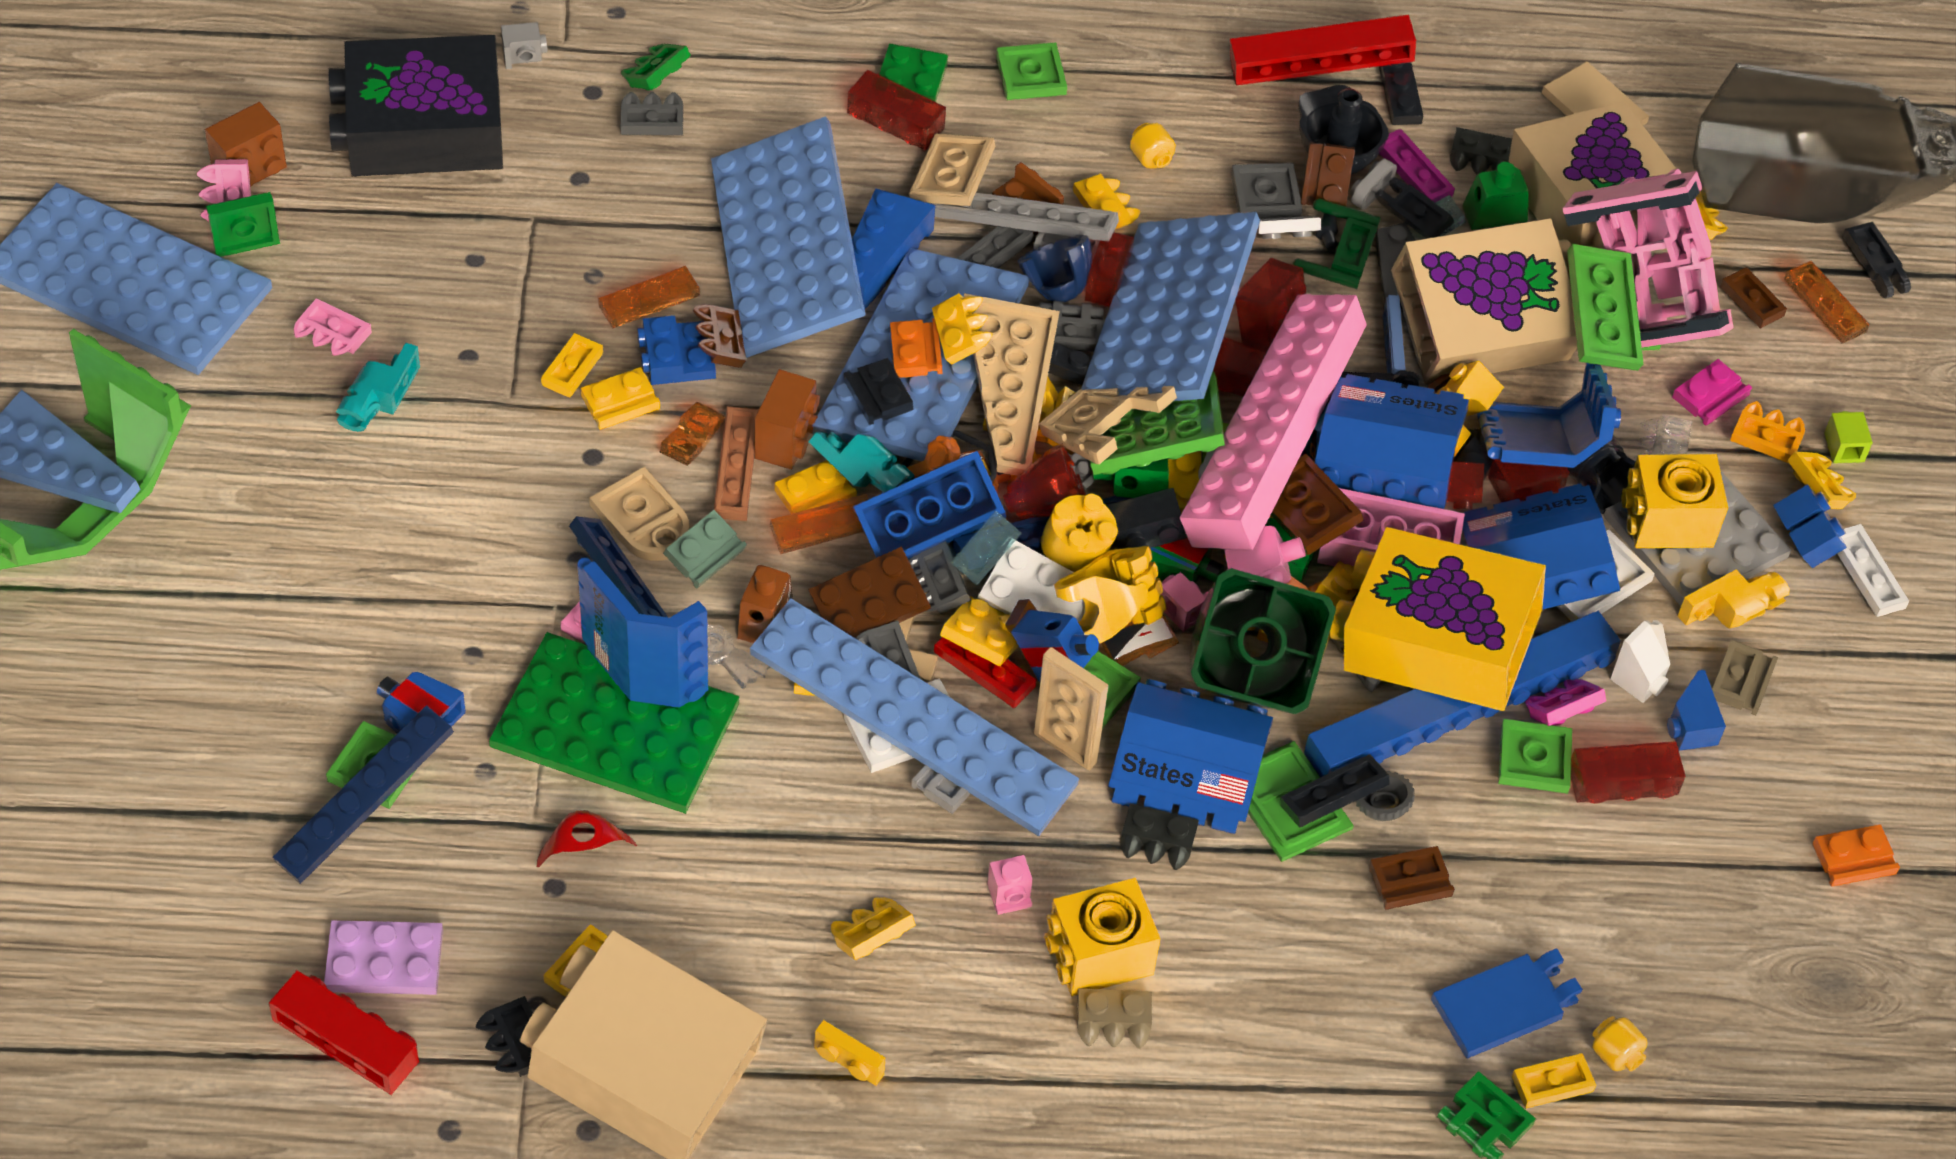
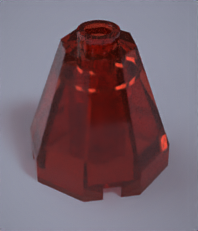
M1063 443L1050 448L1007 485L1008 493L1004 494L1003 498L1010 513L1016 512L1019 518L1049 517L1056 504L1062 499L1073 495L1086 496L1079 473H1075L1073 466H1075L1074 461Z

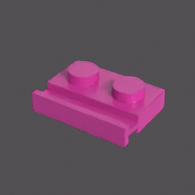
M1717 359L1677 387L1672 398L1695 417H1701L1704 420L1703 424L1707 426L1749 396L1752 386L1743 384L1741 382L1742 378L1721 360Z

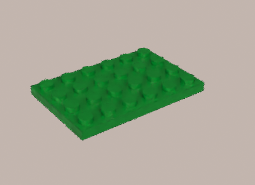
M546 632L489 739L490 747L686 814L739 706V696L708 686V691L699 700L688 702L680 708L630 701L590 653L587 645Z

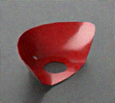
M579 810L568 814L557 826L541 849L536 865L537 868L540 867L550 855L561 852L591 850L612 841L625 840L634 846H637L633 838L602 816L588 810ZM579 823L591 824L595 829L594 837L586 842L577 841L572 835L573 828Z

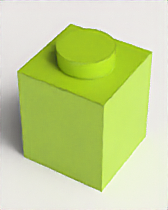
M1842 411L1831 414L1824 435L1833 464L1865 462L1873 441L1864 412Z

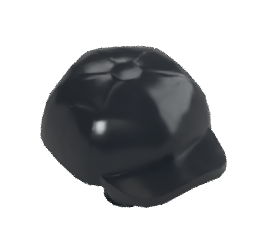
M1334 85L1316 91L1305 92L1299 98L1298 107L1301 117L1299 130L1307 153L1310 141L1319 144L1355 147L1351 174H1355L1377 158L1385 146L1389 136L1388 128L1377 109L1371 103L1364 101L1359 91L1346 85Z

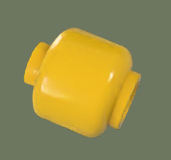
M1144 123L1134 130L1130 141V148L1142 166L1154 169L1165 167L1170 163L1175 153L1176 144L1163 125L1159 123Z
M1611 1016L1594 1030L1592 1036L1595 1039L1592 1048L1612 1071H1621L1626 1068L1629 1071H1633L1645 1061L1646 1056L1643 1052L1648 1044L1647 1039L1628 1018L1620 1017L1616 1019L1614 1016Z

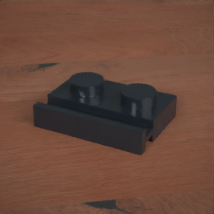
M888 358L857 368L858 372L849 374V372L844 373V381L869 425L874 424V420L882 418L884 421L914 410L913 400Z

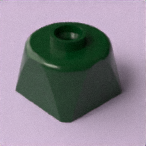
M1233 568L1226 570L1218 575L1200 609L1191 641V675L1198 687L1212 693L1248 704L1296 715L1309 707L1336 608L1329 596ZM1249 627H1257L1263 630L1268 639L1266 651L1261 656L1255 658L1248 655L1243 644L1244 635Z

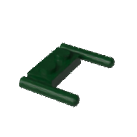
M1317 198L1313 202L1314 210L1347 220L1332 266L1328 268L1297 258L1293 261L1292 268L1295 271L1357 290L1381 217Z

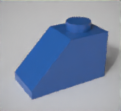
M1699 670L1676 702L1671 717L1667 720L1668 733L1671 738H1675L1679 751L1717 746L1726 728L1705 670Z

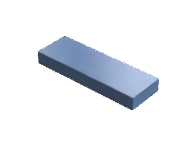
M1388 295L1382 315L1387 373L1395 375L1400 370H1406L1399 295Z

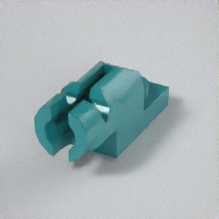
M405 343L400 354L394 355L390 366L368 361L361 368L353 384L348 388L347 394L349 396L343 397L336 413L340 414L337 418L339 425L351 431L361 432L366 429L369 422L379 411L394 415L420 368L418 346Z
M816 432L808 441L854 486L867 487L870 483L879 490L887 492L915 478V475L906 466L894 465L897 462L896 456L875 437L857 434L845 447L846 443L833 432L829 434Z

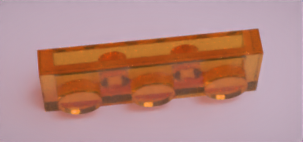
M1812 260L1786 272L1784 278L1786 283L1842 344L1867 333L1870 324Z
M683 266L598 298L599 308L611 327L616 328L700 296V287L687 267Z
M863 494L771 519L770 527L780 554L864 532L853 506L867 501V495Z

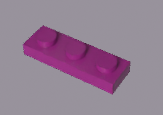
M1401 128L1389 133L1386 144L1379 154L1384 159L1397 165L1396 172L1408 186L1412 185L1436 204L1452 198L1455 187Z

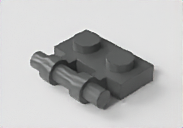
M1053 300V303L1040 302V308L1060 311L1054 339L1055 343L1075 351H1095L1103 328L1104 307H1092V303L1083 302L1081 306L1063 304V301Z

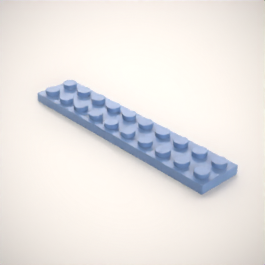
M791 598L750 647V655L924 765H927L932 770L940 773L959 787L968 790L970 794L1038 837L1078 785L1079 778Z

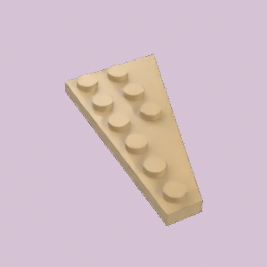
M964 293L963 297H965V296H976V295H971V294H966V293ZM982 297V303L973 313L986 314L988 318L977 331L992 332L993 335L982 349L973 353L990 444L994 452L996 470L999 473L1029 478L1060 311Z

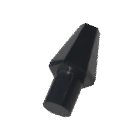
M1324 213L1321 219V230H1317L1315 235L1320 240H1323L1326 249L1331 250L1338 245L1335 238L1338 233L1336 216Z

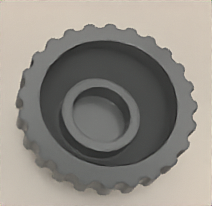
M1387 771L1390 785L1355 801L1356 806L1366 816L1377 821H1391L1403 816L1413 806L1415 797L1413 784L1409 782V779L1404 778V775Z

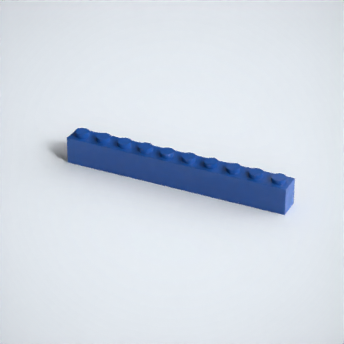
M1599 610L1531 639L1506 707L1511 704L1519 705L1530 696L1541 691L1543 693L1549 692L1567 679L1572 681L1579 679L1587 671L1594 668L1607 667L1616 659L1621 640ZM1413 689L1308 734L1304 754L1320 777L1369 754L1381 764L1384 759L1396 754L1398 756L1404 755L1414 746L1424 742L1432 743L1444 733L1454 729L1462 730L1472 721L1481 717H1492L1500 710Z

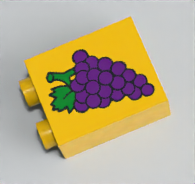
M1386 527L1376 552L1362 549L1357 556L1351 580L1352 589L1359 590L1355 602L1340 599L1336 606L1330 629V638L1344 642V671L1504 711L1543 610L1546 565Z

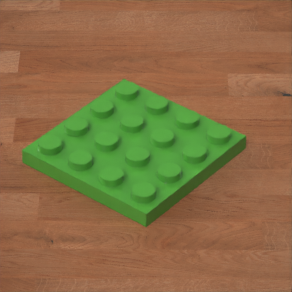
M1212 372L1204 399L1173 401L1160 413L1131 409L1121 418L1120 423L1111 426L1102 434L1103 436L1114 437L1118 449L1100 465L1090 461L1093 475L1101 473L1113 474L1123 468L1132 466L1144 467L1153 461L1167 458L1178 459L1185 454L1197 451L1209 452L1219 446H1224L1225 441L1215 373Z

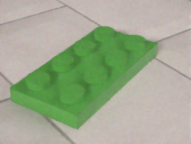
M1572 244L1567 250L1579 362L1638 371L1644 363L1631 253Z

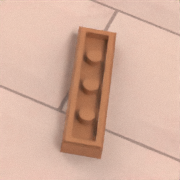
M727 406L714 510L726 520L747 521L755 459V417L759 409Z

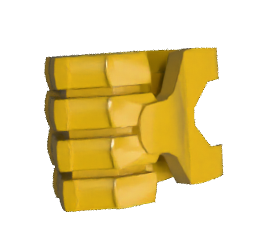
M1149 546L1107 551L1082 569L1058 580L1054 584L1057 598L1068 602L1080 599L1084 601L1085 612L1078 623L1084 634H1094L1098 638L1099 643L1112 638L1127 626L1129 622L1150 625L1161 619L1164 610H1166L1165 599L1161 595L1163 593V585L1160 578H1156L1158 576L1156 563L1150 562L1152 560V553Z

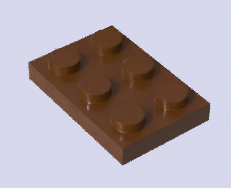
M1307 454L1298 459L1270 514L1292 539L1301 538L1307 555H1310L1364 521L1360 509Z
M902 546L808 589L820 616L854 638L867 630L895 621L901 623L931 609L930 603Z

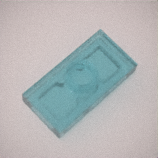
M994 511L950 563L971 582L978 585L1022 533L1001 514Z

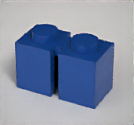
M1807 484L1773 505L1785 528L1791 531L1789 535L1799 553L1812 568L1847 548L1841 537L1846 532L1836 517L1830 518L1827 510L1831 509V506L1821 491L1816 494Z

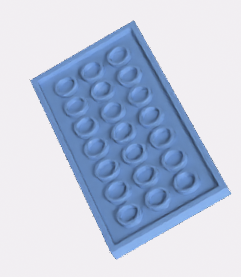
M822 117L711 158L734 310H739L746 358L866 316L833 134L827 117Z
M58 183L51 188L0 244L1 285L196 375L202 372L272 289L271 280Z
M1257 212L1139 223L1081 390L1118 388V396L1128 395L1136 387H1148V394L1162 393L1163 386H1174L1177 396L1174 401L1204 399L1259 227L1260 219Z
M910 248L821 408L815 423H813V434L816 432L828 434L833 432L847 443L857 434L868 435L878 439L894 455L924 461L930 442L936 439L937 436H952L979 383L973 354L951 365L945 359L939 338L943 374L932 371L928 372L926 376L900 378L913 400L914 410L884 421L882 418L874 420V424L871 425L868 424L844 381V373L849 372V374L858 372L857 368L885 358L889 359L894 368L890 322L921 319L923 323L932 322V318H934L932 307L958 293L962 296L966 293L1020 303L1029 286L1028 277L1011 271Z

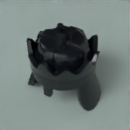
M1613 435L1611 441L1576 467H1565L1568 472L1567 475L1577 481L1578 484L1581 483L1582 487L1590 486L1600 513L1604 514L1606 508L1621 501L1622 490L1628 486L1629 469L1634 468L1636 461L1626 456L1624 449Z

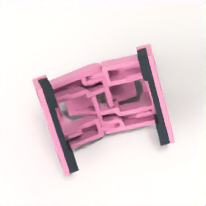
M1673 169L1668 174L1641 179L1628 177L1619 185L1575 192L1562 208L1567 226L1596 222L1605 249L1631 253L1642 347L1720 336L1733 329L1731 309L1720 310L1713 258L1710 257L1711 244L1696 201L1697 194L1702 190L1697 171L1681 174L1679 169ZM1632 210H1637V231L1630 213ZM1667 248L1668 252L1655 254L1652 258L1651 251ZM1652 276L1658 300L1683 296L1684 302L1665 305L1664 303L1652 304L1648 278ZM1686 315L1685 318L1667 320L1669 317Z

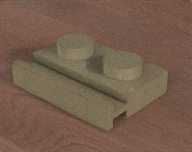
M1731 640L1712 688L1716 701L1739 710L1742 708L1752 711V715L1756 716L1778 657L1774 655L1773 658L1763 655V651Z

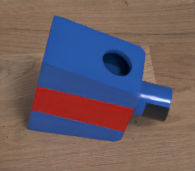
M1028 610L1011 632L1039 683L1043 655L1050 647L1082 668L1086 666L1099 649L1098 638L1094 634H1084L1077 619L1069 614Z
M412 672L401 684L389 676L385 677L377 688V694L385 699L382 704L384 720L397 734L426 705L450 726H453L466 713L463 692L420 672Z

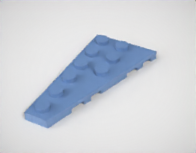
M22 389L0 413V478L117 513H121L141 490L133 477Z

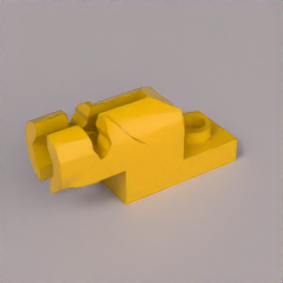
M1736 569L1685 596L1678 613V618L1685 625H1688L1697 619L1703 621L1713 613L1727 628L1738 627L1757 616L1764 615L1765 609L1773 610L1786 602L1784 597L1789 595V587L1786 581L1776 572L1770 571L1762 576L1746 580Z

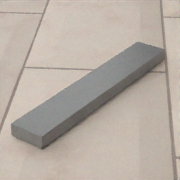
M976 193L970 206L933 203L935 205V217L1073 237L1076 235H1088L1089 239L1108 242L1119 222L1118 212Z

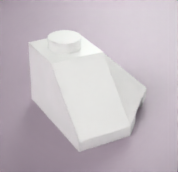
M1653 620L1652 623L1643 621L1624 640L1610 680L1642 703L1652 694L1658 696L1668 683L1666 674L1670 666V660L1662 623L1658 620Z

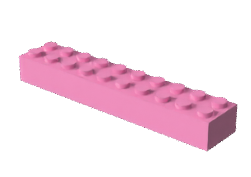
M1305 294L1297 295L1224 433L1225 445L1216 448L1180 516L1192 547L1253 550L1367 325L1356 295Z

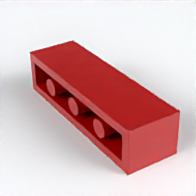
M297 970L269 1001L271 1016L274 1022L390 1095L395 1092L419 1063L416 1041L408 1033L401 1030L396 1032L391 1029L379 1015L373 1012L367 1014L362 1011L350 997L342 993L337 995L330 991L325 983L314 975L308 977Z

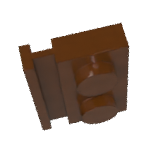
M1310 141L1301 205H1313V202L1320 198L1346 206L1355 147L1319 144Z
M1438 846L1370 860L1369 869L1379 896H1382L1385 910L1453 896L1455 889L1449 881V873Z

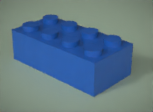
M978 451L853 506L876 558L902 546L909 560L913 556L944 541L950 543L954 541V538L968 535L1006 518V512Z

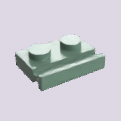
M713 510L669 545L663 554L686 578L689 577L692 580L693 586L697 589L744 551L747 544L745 541L742 542L736 536L737 533Z

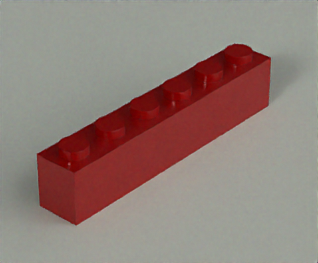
M1409 14L1230 39V63L1236 86L1415 62L1416 37Z

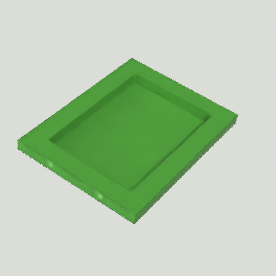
M1295 741L1263 755L1248 811L1249 816L1281 862L1330 839H1334L1352 830L1354 827L1346 813L1340 808L1299 828L1281 807V796L1320 778Z

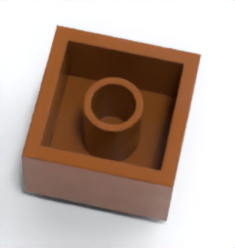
M260 101L205 129L211 164H214L215 160L248 159L250 187L287 167L280 123Z
M781 369L778 370L755 417V459L790 470L793 469L798 458L803 459L808 446L807 438L809 434L814 435L812 425L818 417L816 411L819 406L820 395L816 394V380Z

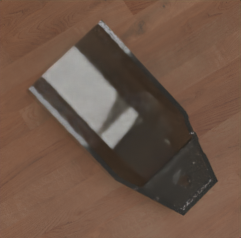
M1736 63L1699 118L1692 163L1694 170L1698 172L1702 185L1701 194L1705 208L1809 223L1839 222L1901 208L1929 197L1956 183V118L1928 106L1924 110L1912 106L1910 100L1901 95L1895 99L1882 94L1883 88L1873 84Z

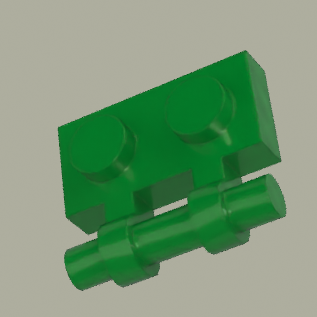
M1479 1071L1454 1096L1453 1102L1461 1110L1456 1114L1448 1106H1444L1437 1115L1447 1125L1446 1130L1454 1137L1459 1135L1473 1147L1472 1152L1480 1158L1485 1157L1487 1159H1502L1504 1153L1494 1144L1500 1140L1511 1149L1529 1131L1536 1120L1533 1115ZM1472 1118L1488 1130L1483 1136L1468 1124Z

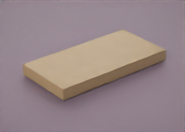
M1050 647L1043 655L1034 735L1090 771L1097 763L1109 685Z

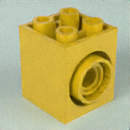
M1717 454L1637 456L1634 468H1630L1628 472V486L1622 490L1621 494L1622 507L1627 508L1628 511L1627 533L1633 536L1635 548H1714L1728 510Z
M1136 877L1053 899L1051 914L1047 915L1049 930L1045 933L1044 938L1048 952L1050 954L1055 953L1057 958L1056 970L1059 981L1062 985L1067 984L1071 997L1078 995L1079 988L1103 989L1154 975L1161 938Z

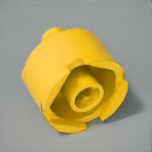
M1095 494L1066 497L1056 504L1044 527L1041 537L1042 550L1050 560L1070 569L1072 572H1076L1109 551L1118 534L1116 520L1108 507L1103 504V500Z

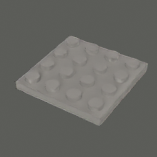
M1722 471L1721 475L1728 510L1714 548H1635L1633 536L1627 533L1628 511L1627 508L1622 507V502L1620 501L1606 508L1604 518L1640 560L1655 573L1654 576L1680 606L1685 596L1736 569L1745 579H1748L1787 559L1791 552L1786 543Z

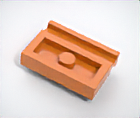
M932 318V322L923 323L922 319L890 322L894 369L899 378L926 376L928 372L932 371L943 374L939 334L934 318Z
M1881 824L1816 836L1812 843L1824 872L1828 873L1830 877L1829 883L1831 887L1895 875L1900 868L1899 864L1894 861V852Z

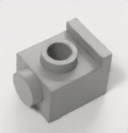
M538 22L501 25L506 69H512V64L542 61L541 53H547L546 35H540Z

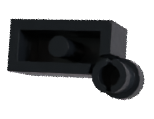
M1174 488L1108 505L1109 510L1114 515L1118 534L1109 551L1142 546L1152 548L1187 538L1180 520L1181 511Z

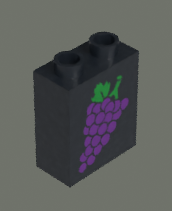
M495 35L344 41L345 67L329 68L328 76L331 105H345L346 113L329 114V130L332 152L348 151L352 177L503 169L499 75Z

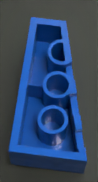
M875 188L852 238L864 310L885 288L886 281L892 274L895 275L910 248L918 249L925 236L928 237L934 231L935 205Z

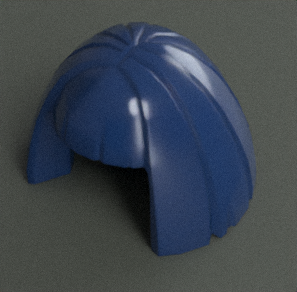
M1076 235L1056 240L1055 243L1044 244L1038 247V250L1033 249L1020 257L1018 260L1019 267L1024 275L1028 277L1032 286L1047 300L1067 302L1075 299L1085 289L1090 276L1092 251L1088 235Z

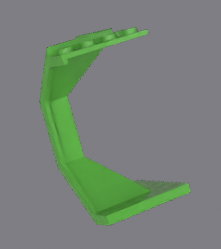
M75 329L69 332L88 414L84 417V422L114 440L116 464L137 481L141 490L121 513L83 503L56 529L0 519V570L86 555L152 493L191 407L190 404L179 398V394L173 386L168 383L163 384L154 379L147 370L142 367L137 368L118 352L107 350L92 336H85Z

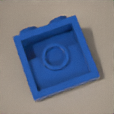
M675 315L643 318V328H637L639 348L645 347L646 353H641L642 369L644 373L649 372L651 385L716 379L715 363H712L711 356L705 354L698 346V343L706 338L696 330V325L704 321L676 324Z

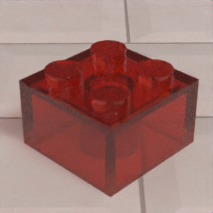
M1271 257L1238 291L1235 302L1242 344L1267 353L1297 295L1306 294L1303 268Z

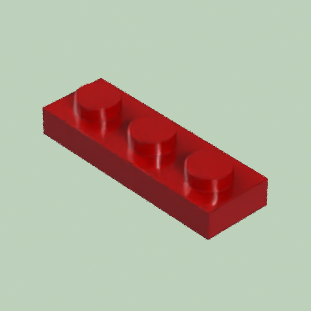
M944 637L934 645L935 654L1014 709L1036 687L1037 679L1008 659L1000 667Z

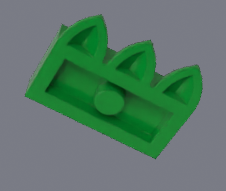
M655 45L649 48V52L652 55L635 59L638 67L624 69L621 71V75L628 81L631 88L653 90L661 85L662 80L666 76L678 71L682 67V63L691 55L685 45Z

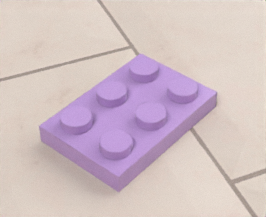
M331 920L324 979L327 989L332 992L437 995L443 937L442 923Z

